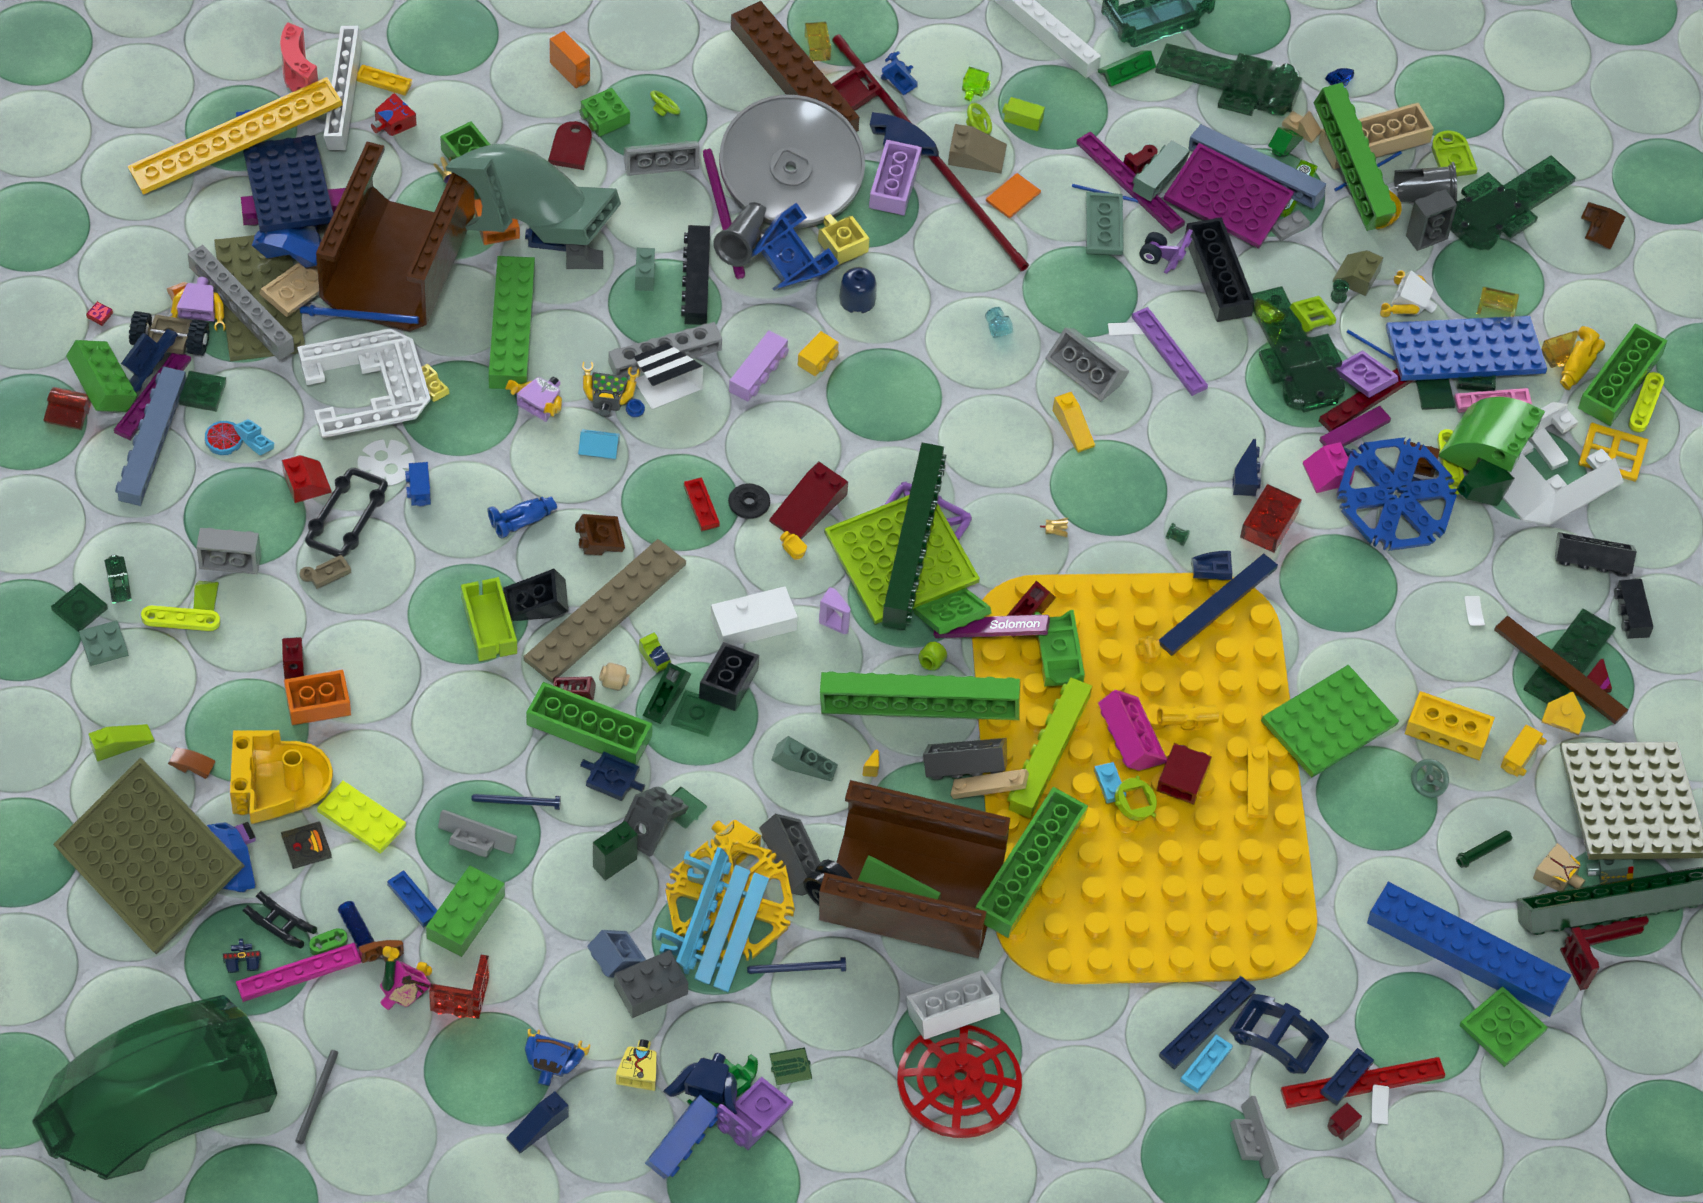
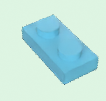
M1114 762L1095 766L1094 772L1106 803L1115 802V791L1122 782Z

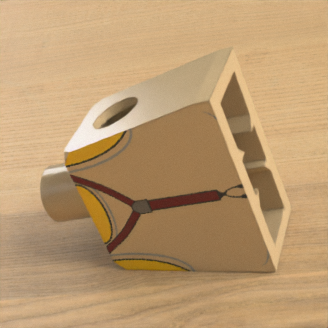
M1558 843L1536 868L1533 877L1534 880L1557 891H1564L1569 884L1574 888H1581L1586 881L1577 875L1581 867L1580 862Z

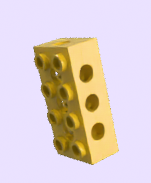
M1420 691L1408 720L1405 734L1480 761L1495 717Z

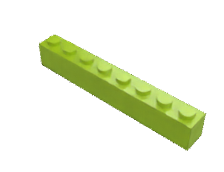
M1071 677L1067 684H1063L1060 691L1062 696L1060 699L1057 698L1053 705L1054 712L1053 714H1048L1045 722L1047 726L1045 729H1041L1038 735L1039 742L1037 745H1033L1030 752L1032 756L1030 760L1026 759L1023 769H1027L1029 772L1026 788L1012 790L1009 793L1007 801L1010 802V811L1031 819L1091 697L1092 685Z

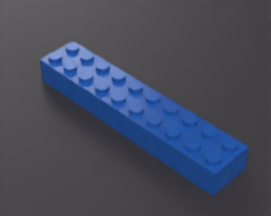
M1389 881L1369 914L1367 924L1496 990L1503 986L1519 1002L1548 1017L1552 1015L1571 978V974Z

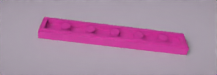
M351 943L236 981V986L242 1002L359 964L361 963V958L355 943Z

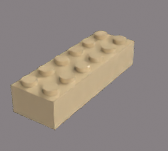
M1419 103L1358 119L1362 123L1364 135L1369 140L1370 150L1375 154L1376 158L1430 143L1434 130ZM1321 129L1319 145L1332 168H1340L1324 129Z

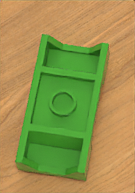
M1069 610L1061 617H1050L1048 635H1036L1042 661L1044 687L1067 684L1070 677L1084 682L1085 673L1074 610ZM1035 612V615H1042L1039 612Z

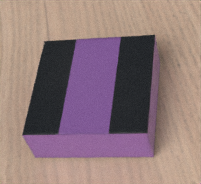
M248 822L235 826L246 845L256 841Z

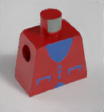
M394 93L375 109V122L371 124V128L375 133L384 129L390 136H394L417 125L416 113Z

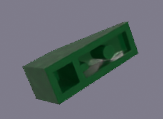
M669 662L643 716L661 724L683 692L691 673Z

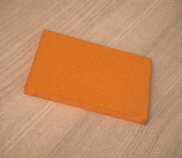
M1016 173L986 198V202L1010 219L1039 195L1041 190Z

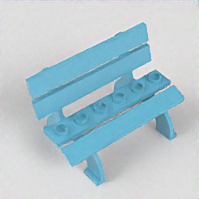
M717 847L711 866L691 857L690 852L686 851L683 858L684 863L699 869L703 873L695 874L694 869L689 868L687 878L689 881L703 884V888L685 938L658 927L655 934L657 940L661 941L663 937L677 945L669 946L662 943L660 954L670 950L674 956H678L676 962L683 967L685 974H689L690 969H694L697 961L700 962L694 979L710 985L715 969H718L713 987L729 992L769 878L754 872L746 892L744 888L750 874L748 869L735 865L729 884L722 881L724 875H728L731 868L729 856L722 848ZM722 890H725L726 892L703 956L698 955L696 952L701 950L704 942L702 938L703 932L708 931L711 923L709 919L710 913L715 912L718 901L715 900L717 894H721ZM743 897L745 899L722 963H718L740 899Z

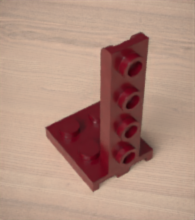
M1647 916L1631 918L1622 922L1615 921L1605 926L1601 924L1588 930L1580 929V927L1571 929L1572 935L1566 938V945L1560 951L1580 991L1588 989L1600 968L1599 962L1594 957L1590 946L1641 934L1644 931V926L1649 922Z

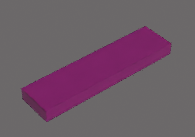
M1378 406L1321 436L1319 441L1323 446L1341 442L1344 447L1390 423L1391 417L1381 406Z

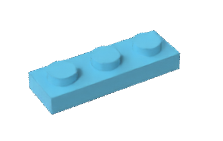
M1215 1035L1181 1077L1180 1082L1198 1093L1231 1052L1233 1045L1220 1036Z

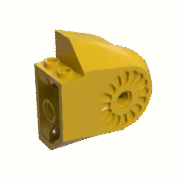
M233 730L230 783L233 814H250L251 824L305 809L316 804L327 795L332 786L333 769L329 758L321 749L304 742L281 741L279 730Z

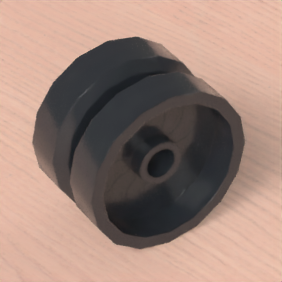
M829 859L823 860L816 867L815 871L811 872L803 881L807 894L818 906L824 873L853 879L841 865Z

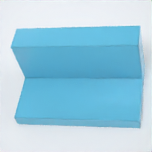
M582 429L578 454L616 459L620 434Z

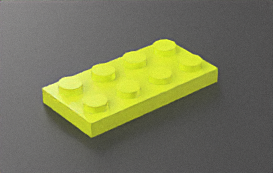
M343 780L317 807V812L380 854L406 827L405 821Z

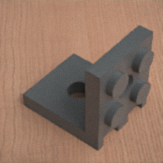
M653 787L634 796L623 822L626 821L638 834L637 849L650 857L653 855L668 821L685 814L689 806L684 804L682 799L667 794L664 788ZM640 823L646 827L645 834L639 831Z

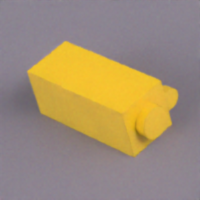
M1526 724L1504 756L1500 768L1516 777L1519 775L1524 776L1527 772L1524 767L1538 746L1545 745L1547 742L1542 737L1543 733Z

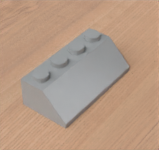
M697 141L624 147L626 175L699 169V143Z
M1064 328L1045 358L1100 401H1103L1120 387L1129 373L1127 368L1074 328Z

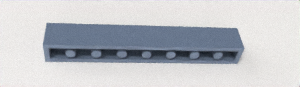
M1200 124L1190 136L1189 150L1194 151L1197 145L1201 143L1294 191L1292 199L1312 209L1324 197L1326 183Z
M163 366L161 373L157 374L156 388L151 390L150 404L145 406V417L140 420L138 430H140L139 434L134 436L133 450H129L127 466L122 468L121 482L118 481L115 492L118 493V501L141 506L186 384L185 371Z

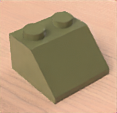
M1368 250L1348 254L1332 282L1366 296L1381 270L1384 257Z

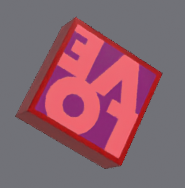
M97 301L86 313L88 319L103 326L113 314V309Z

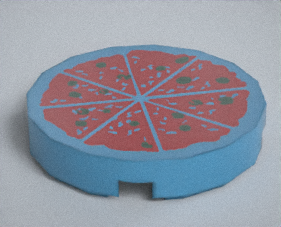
M219 421L207 428L205 444L212 453L229 455L233 451L240 449L243 440L234 429L235 423Z

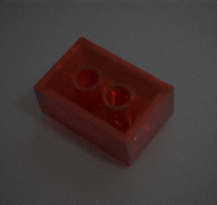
M1267 484L1244 521L1240 538L1275 553L1298 515L1302 499Z

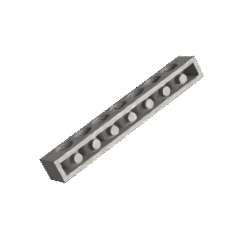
M204 245L188 253L189 268L198 277H205L209 280L208 285L214 287V292L219 294L222 302L279 361L294 352L293 337Z

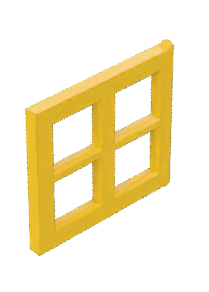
M1592 422L1590 423L1578 464L1579 466L1593 469L1586 462L1591 448L1596 450L1603 449L1606 453H1609L1608 456L1611 459L1619 456L1633 460L1631 472L1619 470L1622 478L1636 482L1648 439ZM1598 432L1614 437L1611 448L1594 444L1595 433ZM1625 440L1638 444L1636 456L1618 451L1620 441Z

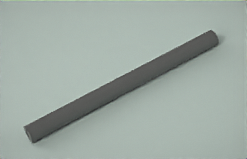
M331 1050L296 1137L295 1142L298 1144L304 1143L337 1059L338 1051Z

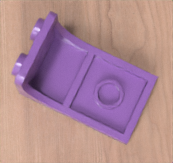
M761 1076L736 1101L737 1114H734L723 1104L718 1106L717 1127L722 1133L729 1134L738 1146H743L749 1150L793 1106V1101Z

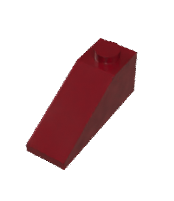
M1035 581L1007 616L1035 615V612L1042 614L1056 597L1038 581Z

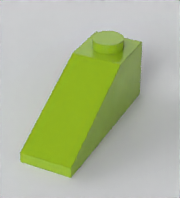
M148 724L110 726L88 733L90 746L97 762L155 742Z

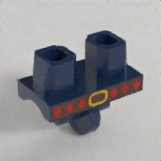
M243 938L239 939V945H231V951L239 952L223 953V961L226 963L228 973L239 972L238 962L247 961V971H258L259 960H262L260 950L244 952V950H252V944H244Z

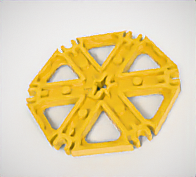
M721 837L722 844L717 846L714 843V839H711V848H709L708 841H706L691 854V857L699 860L707 857L713 861L717 847L722 848L729 856V862L731 863L728 875L725 874L722 880L725 883L729 884L734 870L732 854L735 851L747 853L759 859V862L749 869L750 874L744 891H748L754 872L768 877L769 881L771 879H778L781 883L784 897L781 904L764 898L761 900L755 919L771 924L773 931L757 944H752L749 942V938L747 939L742 954L746 956V961H748L750 958L749 951L752 954V959L755 958L786 932L788 926L791 925V921L784 918L787 915L794 916L795 911L786 865L783 867L782 860L777 864L772 862L777 857L776 853H772V850L727 837L728 845H726L725 838ZM684 860L672 869V873L669 875L676 882L674 884L666 883L665 888L674 933L677 932L679 936L686 935L691 918L686 922H682L679 919L676 901L679 897L698 901L703 888V884L688 880L687 871L692 866L685 864ZM722 890L721 894H717L715 899L718 901L716 910L710 913L709 919L711 923L708 931L703 932L702 937L713 928L726 892L725 890ZM741 897L742 899L739 902L727 935L728 943L745 899ZM703 945L701 950H697V952L703 954L706 946ZM722 950L719 959L723 960L726 950Z

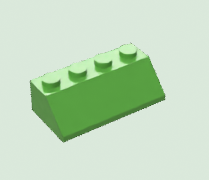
M870 855L858 878V881L940 900L941 897L940 892Z

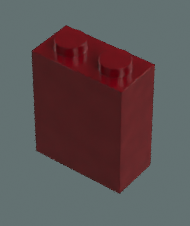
M1174 743L1159 778L1156 791L1195 804L1209 770L1212 756L1189 749L1185 745Z

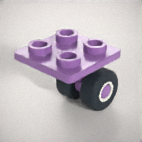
M1189 229L1176 246H1167L1168 242L1163 234L1150 232L1145 239V244L1140 249V258L1149 264L1158 263L1161 257L1168 260L1164 273L1167 274L1171 269L1174 270L1179 260L1181 261L1186 254L1184 249L1192 241L1190 237L1192 230Z

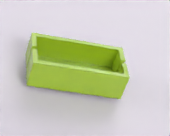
M499 577L482 580L483 595H479L478 581L462 584L461 599L478 660L494 659L496 654H499L500 657L517 654V639Z

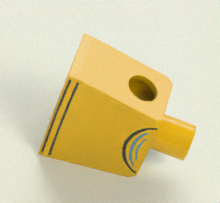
M718 820L711 828L716 833L714 843L717 846L722 844L721 837L725 838L726 845L729 844L727 837L759 847L761 845V835L737 820L731 821L727 826ZM735 851L732 854L733 866L739 865L750 854Z

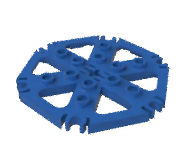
M1406 437L1364 442L1363 445L1361 444L1358 447L1361 454L1353 450L1348 457L1337 494L1340 493L1337 499H1344L1346 502L1341 503L1339 506L1344 516L1370 544L1373 542V546L1376 547L1378 542L1381 541L1384 543L1383 550H1385L1390 544L1388 551L1430 546L1436 541L1433 534L1440 538L1445 533L1457 494L1453 495L1457 489H1450L1448 485L1453 484L1455 481L1451 479L1453 476L1424 444L1421 446V450H1419L1420 442H1417L1415 447H1412L1410 445L1411 439L1409 438L1404 445ZM1389 447L1399 449L1400 453L1393 474L1376 456L1375 451L1377 449ZM1425 458L1438 472V478L1411 482L1418 459ZM1358 466L1375 486L1359 489L1352 488L1349 482L1354 467ZM1395 490H1397V493H1401L1399 498H1397V495H1393ZM1443 498L1446 504L1441 519H1433L1418 501ZM1382 506L1376 528L1374 529L1369 528L1356 513L1357 509ZM1401 514L1420 534L1419 537L1398 539L1395 532Z

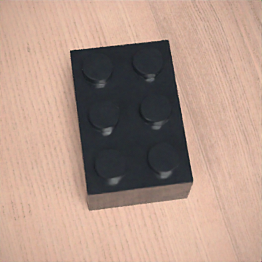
M723 642L700 681L698 698L735 711L758 671L760 655Z

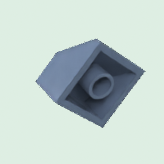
M601 930L587 945L591 956L599 963L603 974L607 977L614 978V973L646 960L627 931Z

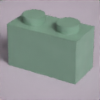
M637 247L635 290L654 291L655 248Z

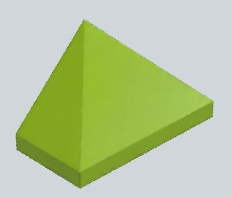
M198 581L196 583L193 609L214 611L219 582Z

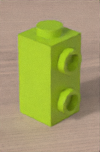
M1011 97L1009 102L1005 103L1002 113L1005 114L1004 122L1038 131L1044 118L1045 107Z

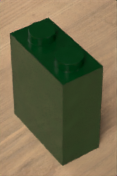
M626 821L593 842V868L605 881L637 860L638 834Z

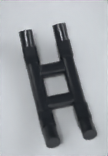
M262 891L255 897L271 910L266 918L257 911H254L249 905L242 910L254 923L262 926L292 947L295 946L301 949L304 946V941L289 934L294 926L304 932L312 934L317 932L316 926L290 913ZM279 915L288 920L281 929L272 924Z

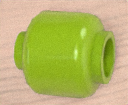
M935 641L929 642L920 651L918 659L923 668L934 671L939 669L946 661L947 651L940 643Z

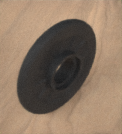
M746 483L735 487L731 491L728 503L730 509L736 515L752 519L760 517L767 512L770 506V496L763 487ZM752 498L755 502L747 504L744 500Z

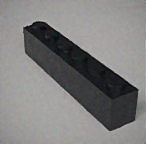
M688 225V232H684V243L687 244V247H684L683 258H687V261H683V272L686 273V276H682V287H686V291H682V302H685V305H681V316L685 317L684 324L703 325L707 324L710 226Z

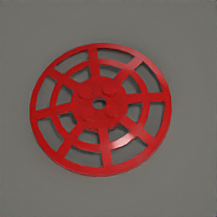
M965 1025L954 1029L960 1030L959 1037L947 1038L937 1043H934L929 1038L924 1040L922 1035H919L903 1053L897 1072V1088L900 1099L913 1119L934 1133L952 1138L981 1136L1000 1127L1009 1119L1020 1099L1022 1074L1014 1053L1006 1043L991 1032L972 1025ZM968 1031L987 1036L999 1045L990 1049L981 1042L968 1038ZM921 1042L928 1049L922 1055L918 1067L905 1068L909 1054ZM959 1043L958 1052L948 1055L940 1048L947 1044ZM967 1044L976 1046L985 1053L976 1058L967 1053ZM1004 1051L1007 1052L1014 1065L1016 1080L1004 1077L1002 1065L996 1055ZM932 1053L940 1059L936 1068H924L927 1059ZM992 1059L998 1075L985 1073L983 1063ZM956 1073H963L966 1078L959 1080L954 1075ZM917 1076L918 1088L924 1098L915 1106L906 1092L904 1077ZM923 1076H935L937 1087L930 1093L924 1084ZM984 1083H996L997 1086L993 1094L987 1099L981 1091ZM1003 1085L1015 1088L1010 1104L999 1115L992 1104L1000 1096ZM944 1094L946 1097L953 1099V1108L941 1104L936 1098ZM975 1097L980 1102V1105L973 1108L962 1109L963 1100ZM930 1104L943 1113L953 1115L952 1127L935 1123L921 1112ZM986 1110L992 1118V1121L978 1127L960 1128L961 1116L975 1115Z

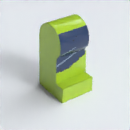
M655 632L639 639V651L650 667L656 673L666 669L671 660L659 643Z

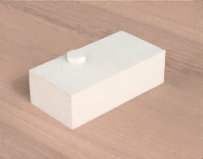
M786 586L711 605L710 618L721 645L725 642L737 646L797 630L798 617Z
M982 970L906 996L908 1015L924 1040L1000 1014L999 994Z

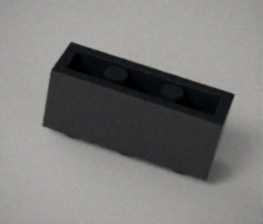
M1642 579L1619 580L1617 588L1614 589V597L1618 599L1619 603L1618 614L1622 616V630L1626 632L1627 639L1650 638L1654 626Z

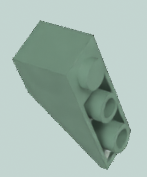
M787 736L776 745L771 759L787 770L827 781L833 780L838 766L837 763L790 736Z

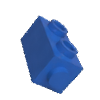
M428 462L409 463V471H405L406 482H410V487H406L407 498H411V506L431 505Z

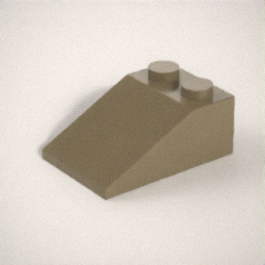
M955 124L948 165L1001 174L1007 144L972 126Z

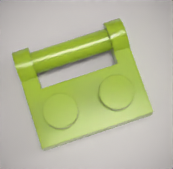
M1320 296L1296 301L1290 306V309L1302 323V329L1305 332L1312 331L1316 327L1331 326L1336 323L1335 315ZM1320 315L1325 317L1314 321L1310 320V318Z

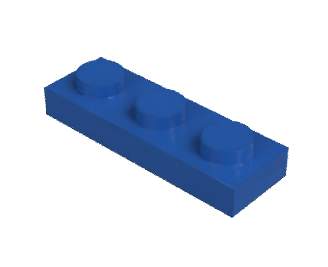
M403 870L389 879L387 885L424 928L435 915L437 909Z

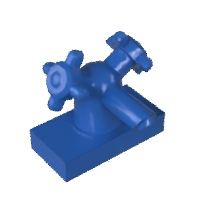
M897 51L890 53L885 59V62L891 60V63L882 68L883 74L880 78L882 80L889 79L905 95L918 87V82L910 74L913 66H906L903 61H899L897 55L900 52Z

